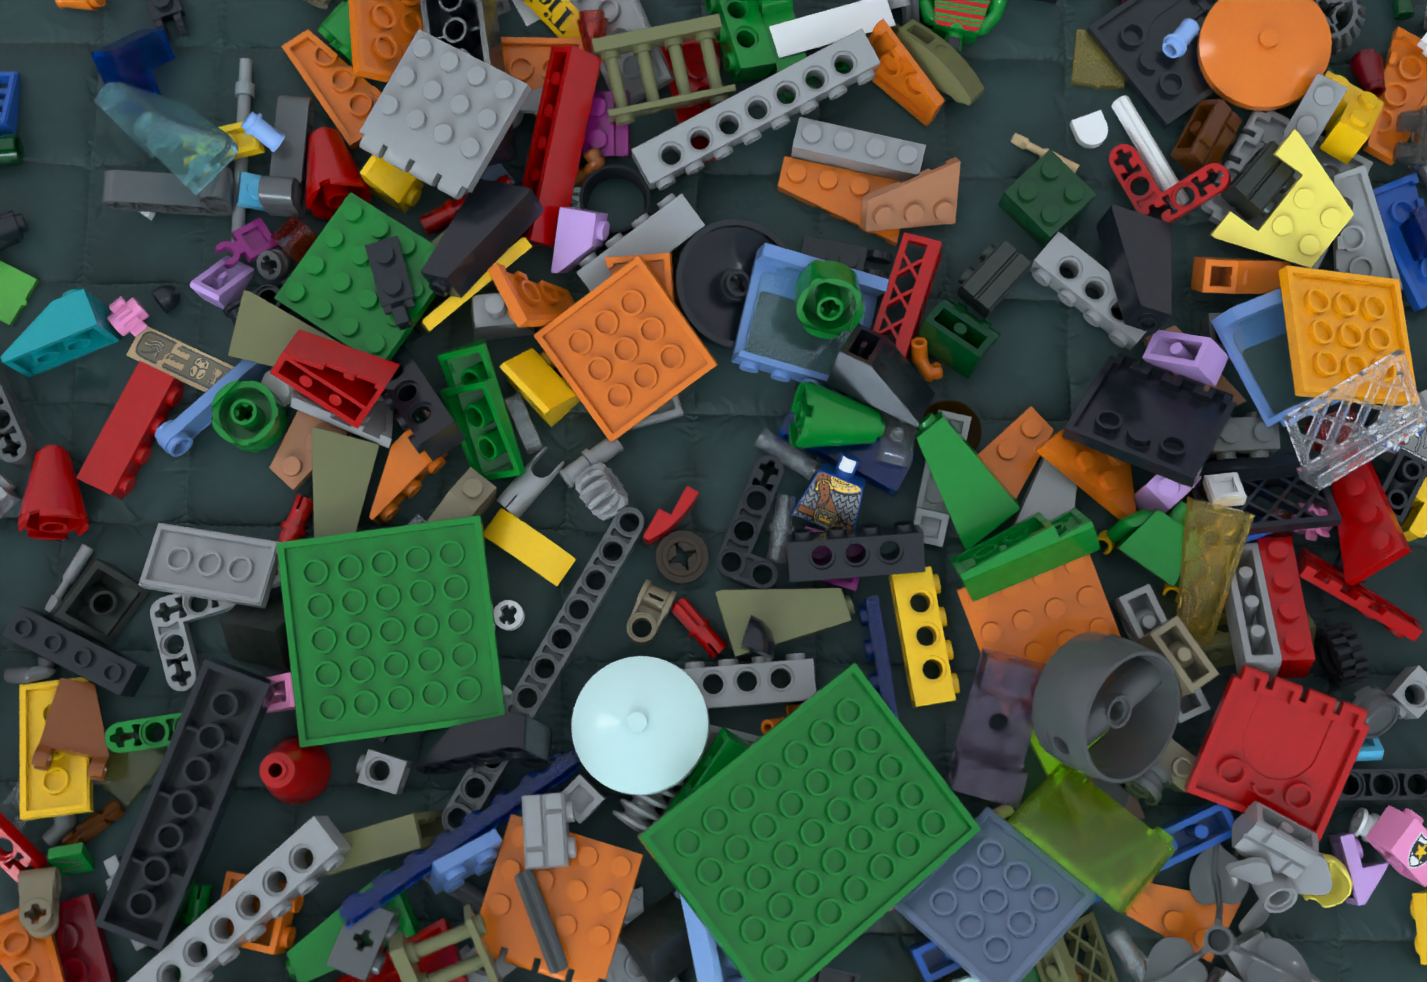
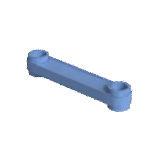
M246 360L239 362L175 420H169L160 425L155 432L158 444L166 453L173 457L183 455L192 446L193 439L212 423V402L222 387L238 380L258 382L273 367Z

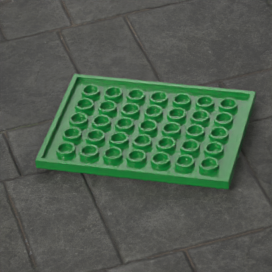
M853 663L637 837L746 982H808L975 836L981 828L856 663Z

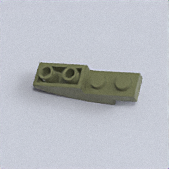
M911 19L904 26L895 23V26L890 27L936 89L950 95L954 101L969 106L983 94L985 88L976 73L964 58L939 35L914 19ZM867 33V34H866V36H867L868 39H869L871 33Z

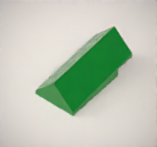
M486 337L437 355L449 387L440 392L447 410L467 438L461 445L470 467L488 481L524 474V461Z
M1073 508L1050 521L1040 512H1037L949 560L974 602L1096 552L1101 547L1092 521L1078 509Z

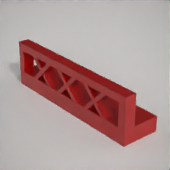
M904 232L873 331L882 335L891 332L896 340V348L909 361L911 341L917 336L942 258L943 248L941 241ZM909 243L926 247L924 257L911 264L906 256ZM904 260L907 266L901 269ZM920 267L917 275L914 269ZM911 272L916 281L912 289L901 294L896 285L897 279ZM893 291H895L897 296L891 299ZM910 297L909 304L907 305L904 299ZM901 302L906 311L905 316L891 324L886 315L889 307ZM885 321L887 327L881 330L883 322ZM901 327L899 335H897L895 329Z

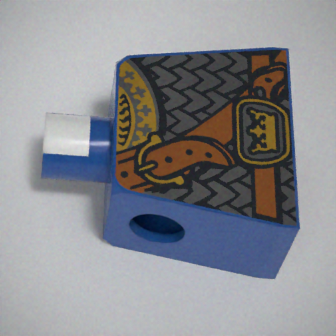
M842 452L836 466L823 462L799 499L793 515L824 528L845 526L846 530L855 529L866 485L864 478L855 475L860 459L852 454Z

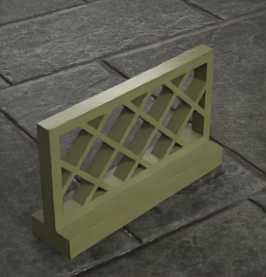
M1093 911L1082 914L1035 965L1041 982H1079L1076 971L1082 975L1081 982H1119ZM1083 924H1085L1089 935L1088 943L1080 938ZM1064 938H1066L1067 940H1069L1068 949H1067L1066 943H1065V941H1064ZM1078 948L1086 952L1084 965L1076 961ZM1095 959L1099 962L1101 968L1100 977L1093 972Z

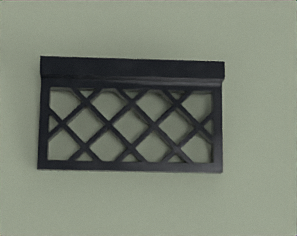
M1310 451L1271 455L1266 458L1251 457L1206 462L1200 473L1202 478L1186 494L1190 495L1204 538L1213 539L1340 526L1342 518L1322 473L1321 465L1323 459L1320 452ZM1237 472L1243 489L1252 492V494L1246 500L1245 505H1239L1241 508L1236 514L1222 507L1211 508L1209 501L1200 496V494H1206L1202 484L1204 475ZM1315 483L1317 490L1312 493L1298 486V484ZM1279 486L1285 489L1281 496H1278L1266 490L1265 487ZM1293 493L1307 500L1303 507H1300L1286 499ZM1258 496L1274 504L1269 511L1253 503ZM1312 504H1315L1325 509L1328 515L1318 516L1308 511ZM1281 507L1296 516L1294 519H1283L1275 515V512ZM1247 510L1261 517L1262 520L1250 523L1241 518V516ZM1212 514H1215L1228 521L1226 526L1211 527L1209 518Z

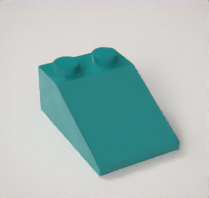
M84 288L71 289L63 293L61 298L52 301L0 358L3 364L31 378L120 341L117 330L107 319L110 315L108 307Z

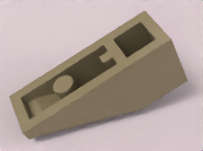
M470 467L449 490L427 522L482 516L495 502L497 487Z

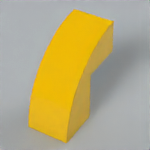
M500 508L484 531L485 538L555 586L559 585L576 561L565 550L502 508Z

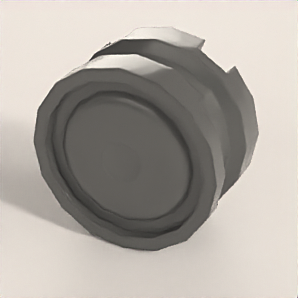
M1368 685L1354 693L1357 698L1351 704L1367 709V717L1364 722L1370 728L1365 739L1377 738L1395 724L1400 713L1399 704L1387 697L1386 692L1375 685L1371 688Z
M1155 763L1140 777L1125 782L1124 790L1138 800L1146 798V804L1155 806L1162 798L1161 792L1163 789L1169 788L1173 780L1165 769Z

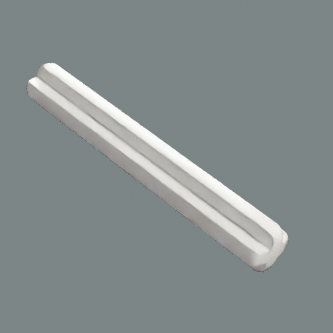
M1124 95L1116 99L1112 104V109L1161 191L1163 192L1177 184L1179 180L1130 98ZM1183 188L1180 189L1176 199L1180 205L1184 206L1189 201V197ZM1167 197L1166 199L1171 208L1175 210L1176 208L1171 204L1169 197Z

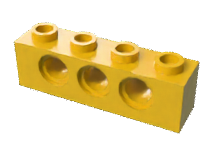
M929 566L925 567V572L889 575L888 579L912 708L955 701V694L960 693L957 674H951L949 660H953V649L951 641L944 638L943 627L947 626V617L944 607H939L936 594L941 593L938 574H933L932 568ZM920 595L926 599L927 609L925 612H916L912 609L910 605L912 596ZM927 628L932 632L933 642L931 645L924 646L918 642L916 638L918 629ZM926 661H933L938 665L939 675L936 679H928L923 674L922 668Z

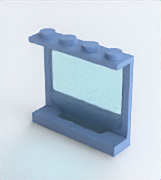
M764 243L756 252L731 362L739 364V369L746 372L758 373L760 370L771 373L770 377L778 381L789 382L792 379L802 383L804 381L813 382L839 393L835 388L827 385L826 382L839 351L854 329L850 332L849 330L839 334V337L832 339L819 338L808 333L797 316L794 297L796 280L802 271L807 268L808 264L815 260H826ZM852 269L857 274L864 305L863 315L858 324L871 329L877 298L886 292L889 279ZM843 395L852 399V396L850 395Z
M1281 288L1234 306L1211 321L1267 427L1279 422L1285 427L1302 418L1300 413L1303 411L1306 416H1310L1326 408L1323 402L1328 401L1329 405L1332 406L1343 401L1295 396Z

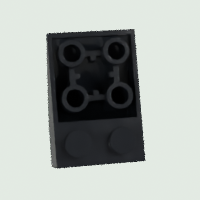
M861 324L854 328L839 351L826 382L827 385L835 388L837 392L855 397L865 402L871 408L880 409L895 416L898 421L916 427L919 426L935 395L934 391L888 337Z

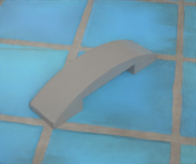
M942 411L965 440H967L972 417ZM925 459L912 521L914 525L919 524L924 532V543L943 547L950 514H948L947 507Z

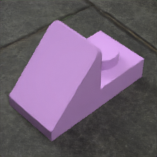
M1340 832L1328 835L1334 857L1338 858L1345 865L1353 882L1352 892L1345 900L1346 903L1357 906L1365 905L1389 863L1372 861L1362 864V846L1359 840L1354 837V833Z

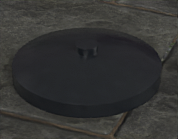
M725 219L711 223L695 233L685 243L674 265V295L678 309L700 338L719 348L734 350L757 250L764 243L788 249L776 234L758 223L743 219ZM760 292L746 350L766 344L780 335L787 328L796 313L795 301Z

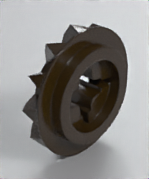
M680 530L668 534L661 540L656 550V564L659 571L666 579L678 584L695 581L705 572L709 561V553L705 542L698 535L690 531ZM678 544L684 553L696 551V553H693L688 558L689 570H686L685 566H682L680 562L669 564L677 556L675 545Z

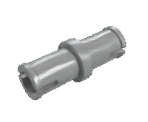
M605 438L590 450L586 448L581 451L582 456L558 472L568 487L572 488L575 485V478L581 474L582 470L595 463H606L615 455L624 451V448L618 439L611 443L608 438Z

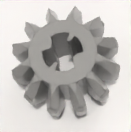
M599 462L590 467L588 466L575 478V488L580 494L579 498L583 500L585 506L591 510L592 514L604 521L616 516L621 509L628 505V493L624 490V485L619 481L618 476H615L611 468L606 467L605 464Z

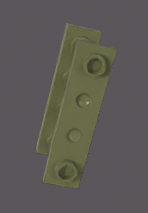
M719 14L592 39V54L601 57L602 62L606 63L616 107L607 111V122H616L617 126L627 125L635 122L636 117L709 102L711 106H715L734 96L736 92L735 84L722 85L713 44L715 35H719L722 27ZM696 39V42L701 45L710 89L691 93L681 46L684 45L685 41ZM665 46V49L669 50L679 94L678 96L664 99L659 97L650 57L652 48ZM633 52V55L638 58L647 102L628 106L618 59L621 58V54Z
M471 904L463 906L465 924L416 944L413 941L408 943L403 931L389 936V954L401 981L449 982L484 967L490 982H503L484 935L488 934V930L481 913L475 915ZM469 937L472 938L478 954L433 973H421L417 964L420 962L421 957Z

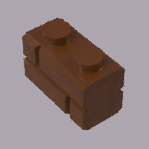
M1200 100L1170 155L1179 164H1182L1181 167L1189 175L1208 164H1222L1221 159L1228 146L1236 139V131L1242 120L1235 112L1231 111V108L1224 100ZM1211 171L1208 174L1212 176L1215 171Z

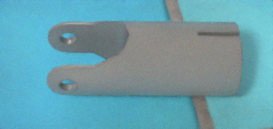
M547 446L542 448L525 466V473L516 476L496 499L503 508L518 519L564 466L565 461H562L550 475L544 478H539L533 474L534 465L548 448Z

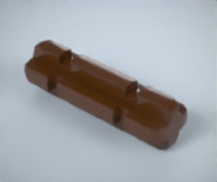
M111 799L102 806L103 810H97L79 824L75 831H71L62 838L63 845L80 842L86 845L85 841H91L112 824L111 821L117 820L125 814L126 809L118 799Z

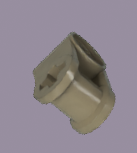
M646 579L626 626L631 642L638 646H647L655 640L664 619L667 618L678 592L663 590L652 585V580ZM645 621L651 625L652 630L646 637H637L632 631L636 623Z
M58 866L19 872V921L35 938L49 937L55 933L59 926L62 883Z

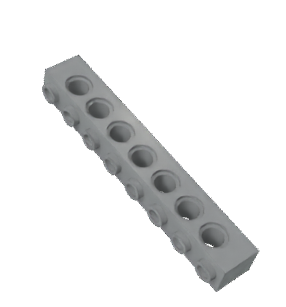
M861 28L631 149L632 158L650 191L658 188L659 191L664 190L676 182L675 177L685 172L687 175H692L705 167L704 162L713 157L716 160L725 158L733 152L732 147L742 142L745 145H749L762 137L761 132L770 127L773 130L782 128L791 121L789 117L799 112L802 115L812 112L819 107L818 102L827 97L830 100L837 99L848 91L846 87L856 82L859 85L869 82L876 76L875 72H877L881 62ZM845 62L849 65L851 71L847 74H841L835 69L834 64ZM817 77L821 80L823 86L818 89H812L806 84V79ZM780 92H789L794 97V101L790 104H783L778 100L777 95ZM755 106L761 107L765 111L766 116L762 119H754L749 115L748 110ZM730 121L737 126V131L733 134H725L720 130L719 126L723 122ZM698 136L704 137L708 140L709 145L705 149L698 150L691 145L692 139ZM673 151L680 156V160L674 165H669L662 160V157L666 152Z
M313 816L127 982H209L214 977L212 971L220 964L224 966L234 960L240 954L238 948L246 941L252 942L266 931L264 925L273 917L278 919L286 914L293 907L291 902L299 894L303 896L312 891L319 884L317 879L325 871L329 873L338 868L345 861L343 856L352 847L328 816ZM308 849L313 854V862L310 867L305 863V853ZM281 873H284L287 878V885L284 890L279 886V876ZM255 896L260 900L258 913L253 909V899ZM229 919L233 922L234 932L232 935H229L227 931V923ZM203 943L207 946L208 950L206 958H203L201 954ZM177 966L181 971L180 981H178L175 977V969Z

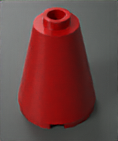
M329 127L317 128L308 138L305 189L307 209L310 208L315 217L330 220L350 192L367 203H370L371 200L370 188L360 175L361 171L343 138L337 130Z
M46 445L35 453L17 520L18 531L21 533L23 529L27 530V536L30 538L63 540L67 539V533L77 531V536H80L88 530L89 519L76 478L70 452L63 449L62 446Z
M299 736L289 737L278 742L268 752L260 765V777L270 794L277 800L292 805L305 804L315 799L326 789L331 777V761L321 745L300 748Z

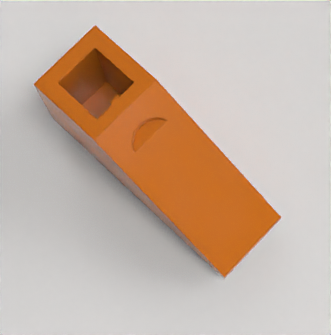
M1194 257L1191 289L1204 293L1267 294L1281 288L1279 270L1286 265L1291 266L1292 262Z
M410 429L404 432L391 445L369 518L378 525L382 521L385 523L390 521L399 511L397 506L406 497L410 499L415 496L423 486L421 482L430 473L432 475L436 474L446 463L444 458L448 453H445L435 461H432L425 451L419 454L408 438L413 434Z

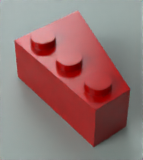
M299 329L281 353L270 374L358 429L400 364Z

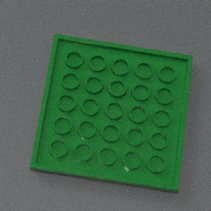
M478 515L276 543L300 748L447 728L506 714L482 516Z

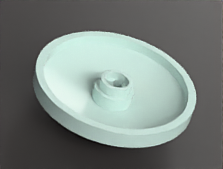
M649 656L620 659L605 666L592 676L577 698L571 724L573 744L586 770L597 781L615 791L641 796L666 791L690 775L705 752L710 727L707 705L695 682L674 664Z

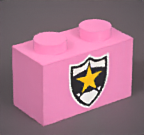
M1388 805L1365 839L1400 875L1426 887L1427 828L1422 825L1424 820L1410 809L1405 808L1404 811H1400Z

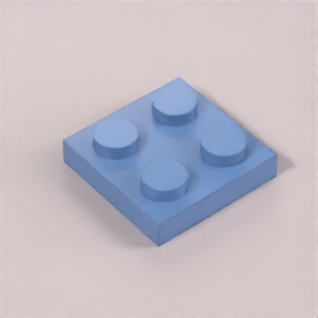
M496 829L433 861L429 883L435 894L444 890L446 893L453 892L465 883L464 879L475 873L477 876H482L494 868V863L497 860L502 839Z

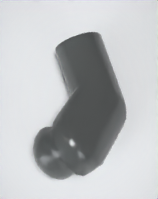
M40 656L37 659V666L6 668L4 680L9 684H27L49 679L57 671L54 669L56 663Z

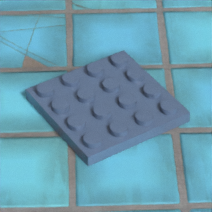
M987 806L975 819L981 830L894 906L899 913L976 981L1021 982L1096 900V893Z

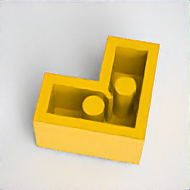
M1327 70L1324 74L1325 77L1348 89L1324 128L1327 132L1319 149L1348 165L1369 138L1384 102L1379 100L1373 93L1363 91L1349 83L1345 77L1335 75Z

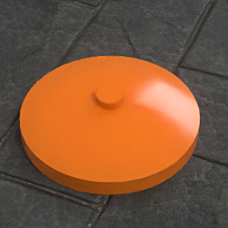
M1218 0L1207 14L1201 26L1197 42L1199 66L1209 86L1227 102L1240 108L1254 111L1281 109L1302 99L1317 73L1324 74L1332 49L1329 24L1324 13L1313 0Z

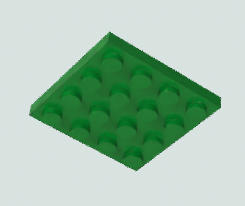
M350 192L274 299L342 344L391 361L437 295L431 291L429 283L421 274V270L436 248V245ZM394 236L400 239L417 300L414 301L416 307L409 308L413 327L400 330L399 326H396L393 314L386 315L381 307L365 245Z

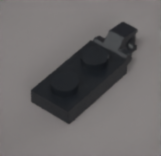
M394 236L365 245L381 307L384 309L385 314H393L395 324L399 326L400 330L413 327L409 308L416 307L414 301L417 300L400 239Z

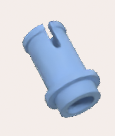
M1193 19L1183 20L1173 34H1168L1164 38L1163 52L1170 58L1184 55L1188 44L1199 34V24Z
M252 111L241 125V128L245 130L244 134L247 136L251 134L274 152L283 142L286 135L280 133L263 120L261 113L255 114Z

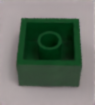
M1050 149L1004 191L998 205L1044 249L1058 231L1061 233L1089 207L1097 194Z

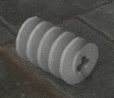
M681 781V782H680L679 784H677V785L682 786V785L684 784V782ZM673 788L652 795H631L632 801L621 798L619 802L625 811L613 810L612 814L640 833V830L645 831L651 826L647 820L648 818L658 820L661 817L655 807L663 809L668 807L663 796L674 798L676 793Z

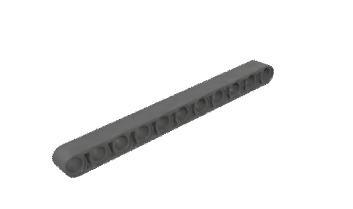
M625 507L614 517L505 705L506 714H522L534 720L537 719L644 534L645 520L638 509ZM628 516L636 517L639 520V526L633 532H626L621 528L623 519ZM610 545H618L622 548V556L616 561L607 560L604 556L606 548ZM595 573L603 574L606 577L605 585L599 590H592L588 587V579ZM578 602H584L589 607V612L583 619H575L571 615L573 605ZM561 631L570 632L572 636L571 644L565 649H559L554 644L555 636ZM544 660L552 661L555 667L554 673L549 678H541L537 673L538 665ZM527 689H533L537 694V702L531 708L523 707L520 702L521 694ZM512 760L503 761L496 768L484 765L467 770L442 814V824L449 833H466L475 826ZM475 778L481 779L485 784V792L479 798L473 797L469 792V784ZM458 808L463 809L468 818L466 825L462 828L456 827L451 820L452 813Z

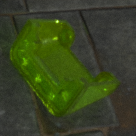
M1060 762L1007 822L1090 888L1100 898L1102 897L1115 911L1125 917L1175 854L1176 849L1171 845L1174 838L1158 826L1152 830L1085 778V774Z

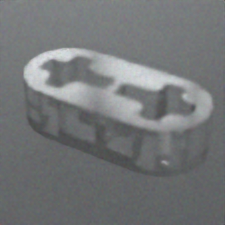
M518 392L506 397V404L528 455L543 448L542 442L521 393Z

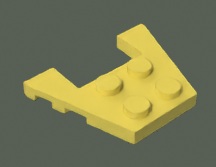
M1294 129L1273 154L1300 174L1292 187L1258 230H1255L1234 213L1228 211L1210 236L1312 268L1353 217L1354 213L1299 132Z

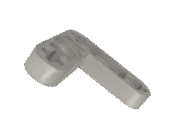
M171 594L159 598L152 604L150 618L166 680L173 690L190 692L200 671L188 623L230 611L236 604L208 599V605L205 610L195 612L191 606L194 597L180 594ZM165 605L170 608L183 607L185 611L170 614L169 621L166 618L160 617V613L165 611ZM179 635L184 641V647L179 653L172 654L167 648L168 641L171 637ZM188 657V661H181L183 670L191 672V677L186 679V685L184 682L177 681V676H180L182 671L180 664H172V660H182Z

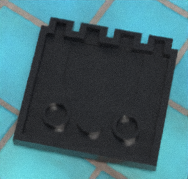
M1126 0L1090 25L1086 31L1163 129H1166L1197 107L1200 100H1207L1216 93L1206 82L1199 66L1197 56L1199 34L1188 44L1186 53L1176 58H1170L1163 52V40L1168 34H1173L1183 20L1191 19L1190 17L1200 9L1205 12L1202 17L1196 20L1201 29L1207 14L1218 0Z
M1119 353L1117 358L1110 356L1066 424L1062 437L1192 488L1234 412L1236 402L1232 401L1233 394L1214 387H1210L1208 392L1204 391L1205 384L1182 375H1178L1176 380L1172 379L1173 372L1147 363L1145 368L1140 367L1141 360L1123 353Z

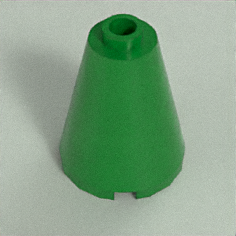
M804 381V383L798 385L791 407V412L795 413L794 423H789V442L792 447L813 448L874 443L877 437H882L885 429V419L881 418L879 410L813 382Z

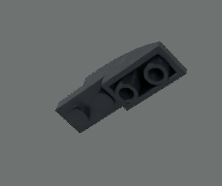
M1403 448L1398 450L1379 476L1380 483L1399 524L1405 519L1427 475V461ZM1340 550L1332 567L1344 574ZM1369 577L1362 580L1360 583H1367Z

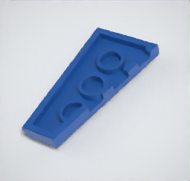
M1417 172L1373 189L1403 286V292L1414 313L1427 308V228L1423 216L1426 208L1423 198L1418 196L1416 185L1419 183Z

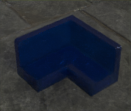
M163 27L136 31L90 52L117 113H139L163 101V97L151 72L152 69L175 59Z

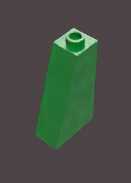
M942 411L936 415L930 413L921 420L918 426L919 429L915 431L916 439L961 542L968 550L1021 508L1014 496Z
M397 867L383 871L287 952L288 960H286V967L293 980L309 982L336 970L326 964L356 896L363 894L400 910L397 920L401 921L398 933L403 931L406 938L421 931ZM371 931L360 935V937L365 939L363 946L374 942L369 938Z

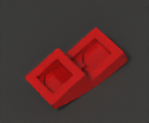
M687 486L671 515L659 508L643 536L644 542L651 545L677 527L699 499V492Z

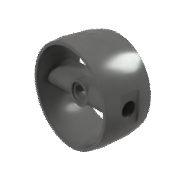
M1100 632L1082 633L1064 643L1053 654L1042 671L1036 686L1032 706V721L1035 735L1047 753L1072 769L1092 778L1111 783L1132 781L1147 772L1159 760L1171 741L1180 712L1181 692L1179 680L1171 663L1147 646L1113 634ZM1109 729L1106 735L1088 750V746Z

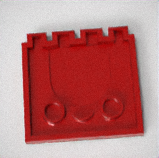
M1243 665L1239 676L1234 674L1230 676L1184 789L1188 793L1245 813V810L1254 801H1257L1318 835V841H1320L1370 728L1364 722L1367 717V709L1341 701L1335 712L1337 698L1308 688L1303 699H1300L1303 691L1302 685L1274 676L1269 687H1267L1269 673Z

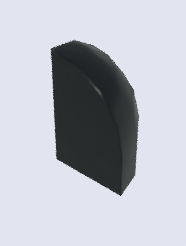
M751 615L741 649L773 659L775 642L772 631L764 621Z

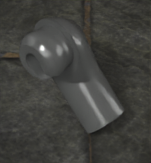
M77 814L53 817L54 824L42 835L44 841L48 845L56 847L62 838L76 826Z

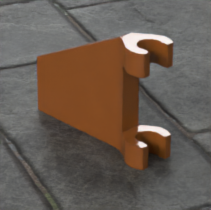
M60 677L41 740L32 758L31 764L35 765L34 769L49 771L53 753L57 751L93 758L88 770L90 780L105 781L110 754L105 743V730L95 684Z

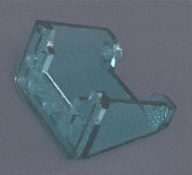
M121 82L106 84L101 88L99 96L94 100L151 158L156 156L195 195L206 187L233 160L238 152L237 143L227 133L188 104Z

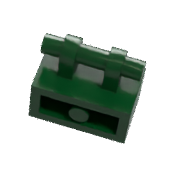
M946 298L945 301L941 300L924 320L917 337H924L927 340L928 352L968 379L984 360L991 345L997 342L1001 334L991 328L992 324L987 320L983 319L981 321L967 312L968 308L963 304H955Z

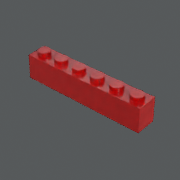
M573 45L551 47L522 187L532 189L544 210L517 240L523 237L530 244L554 249L560 207H570L572 203V193L579 170L580 156L585 142L586 128L592 109V101L602 59Z

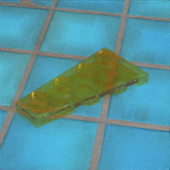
M1187 497L1176 616L1180 618L1195 641L1211 644L1255 515L1247 511Z

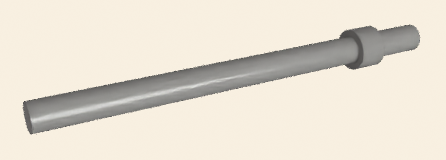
M249 58L240 59L239 81L235 83V97L238 98L237 122L244 121L250 114L251 100L254 99L255 85L252 83L253 60ZM248 157L235 160L231 235L233 231L245 225L246 208L236 206L239 175L242 171L248 173Z

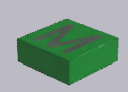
M82 842L48 849L47 859L53 867H59L61 876L94 871L95 859Z

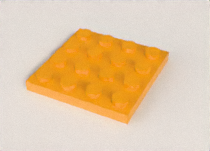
M1287 265L1279 270L1295 396L1411 407L1418 403L1399 279Z

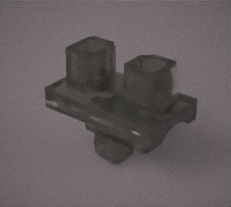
M1423 105L1417 111H1403L1397 116L1396 131L1412 133L1411 143L1397 142L1395 144L1392 161L1408 165V170L1419 171L1420 167L1427 165V105Z

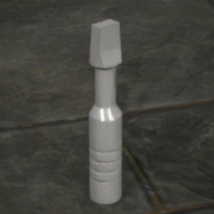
M82 543L71 564H69L63 574L62 583L55 594L51 595L44 608L45 610L53 614L62 602L67 589L77 580L94 552L93 548Z

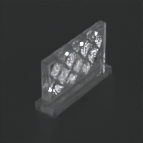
M1401 350L1394 351L1283 417L1301 467L1297 468L1300 480L1318 490L1325 488L1427 427V410L1422 408L1405 353ZM1396 364L1398 372L1393 383L1384 382L1383 379L1388 368ZM1365 381L1371 382L1364 401L1354 398L1360 384ZM1381 385L1390 388L1383 406L1373 404ZM1399 392H1405L1409 404L1393 410L1392 408ZM1337 398L1343 399L1336 417L1325 415L1331 401ZM1352 402L1362 405L1355 423L1345 421ZM1371 408L1380 410L1377 421L1368 427L1364 426ZM1308 415L1314 416L1307 434L1300 433L1297 421ZM1323 419L1333 422L1326 440L1316 437ZM1342 425L1352 427L1348 439L1340 444L1335 443ZM1313 443L1324 444L1320 455L1310 461L1309 452Z

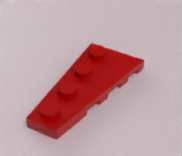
M1357 440L1328 458L1333 497L1342 518L1341 524L1338 526L1345 582L1352 586L1412 552L1365 447Z
M1303 547L1296 556L1298 572L1301 578L1353 606L1367 618L1381 622L1395 636L1399 638L1405 636L1415 642L1423 632L1419 620L1360 582L1354 586L1346 583L1342 572L1334 569L1332 564L1307 548Z

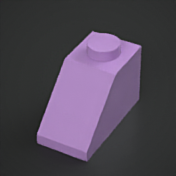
M560 207L551 267L552 273L570 272L585 257L596 252L604 245L610 230V225L607 221L608 213L575 207Z
M1158 330L1155 334L1153 333L1142 358L1152 365L1173 372L1176 376L1182 375L1203 384L1216 386L1229 356L1210 337Z
M1155 474L1134 494L1136 507L1140 510L1147 509L1150 511L1159 509L1166 513L1193 489L1202 477L1199 475L1194 486L1190 488Z

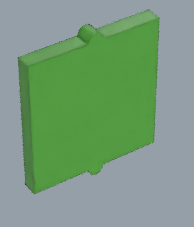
M0 261V321L13 326L22 309L29 305L28 299L39 280Z

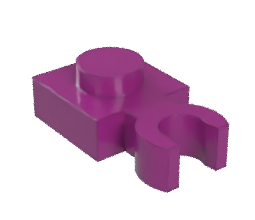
M260 217L233 231L231 237L234 242H220L215 247V253L220 254L223 251H228L232 254L233 257L224 263V267L230 269L237 265L240 257L245 256L250 263L256 260L263 251L277 249L278 243Z

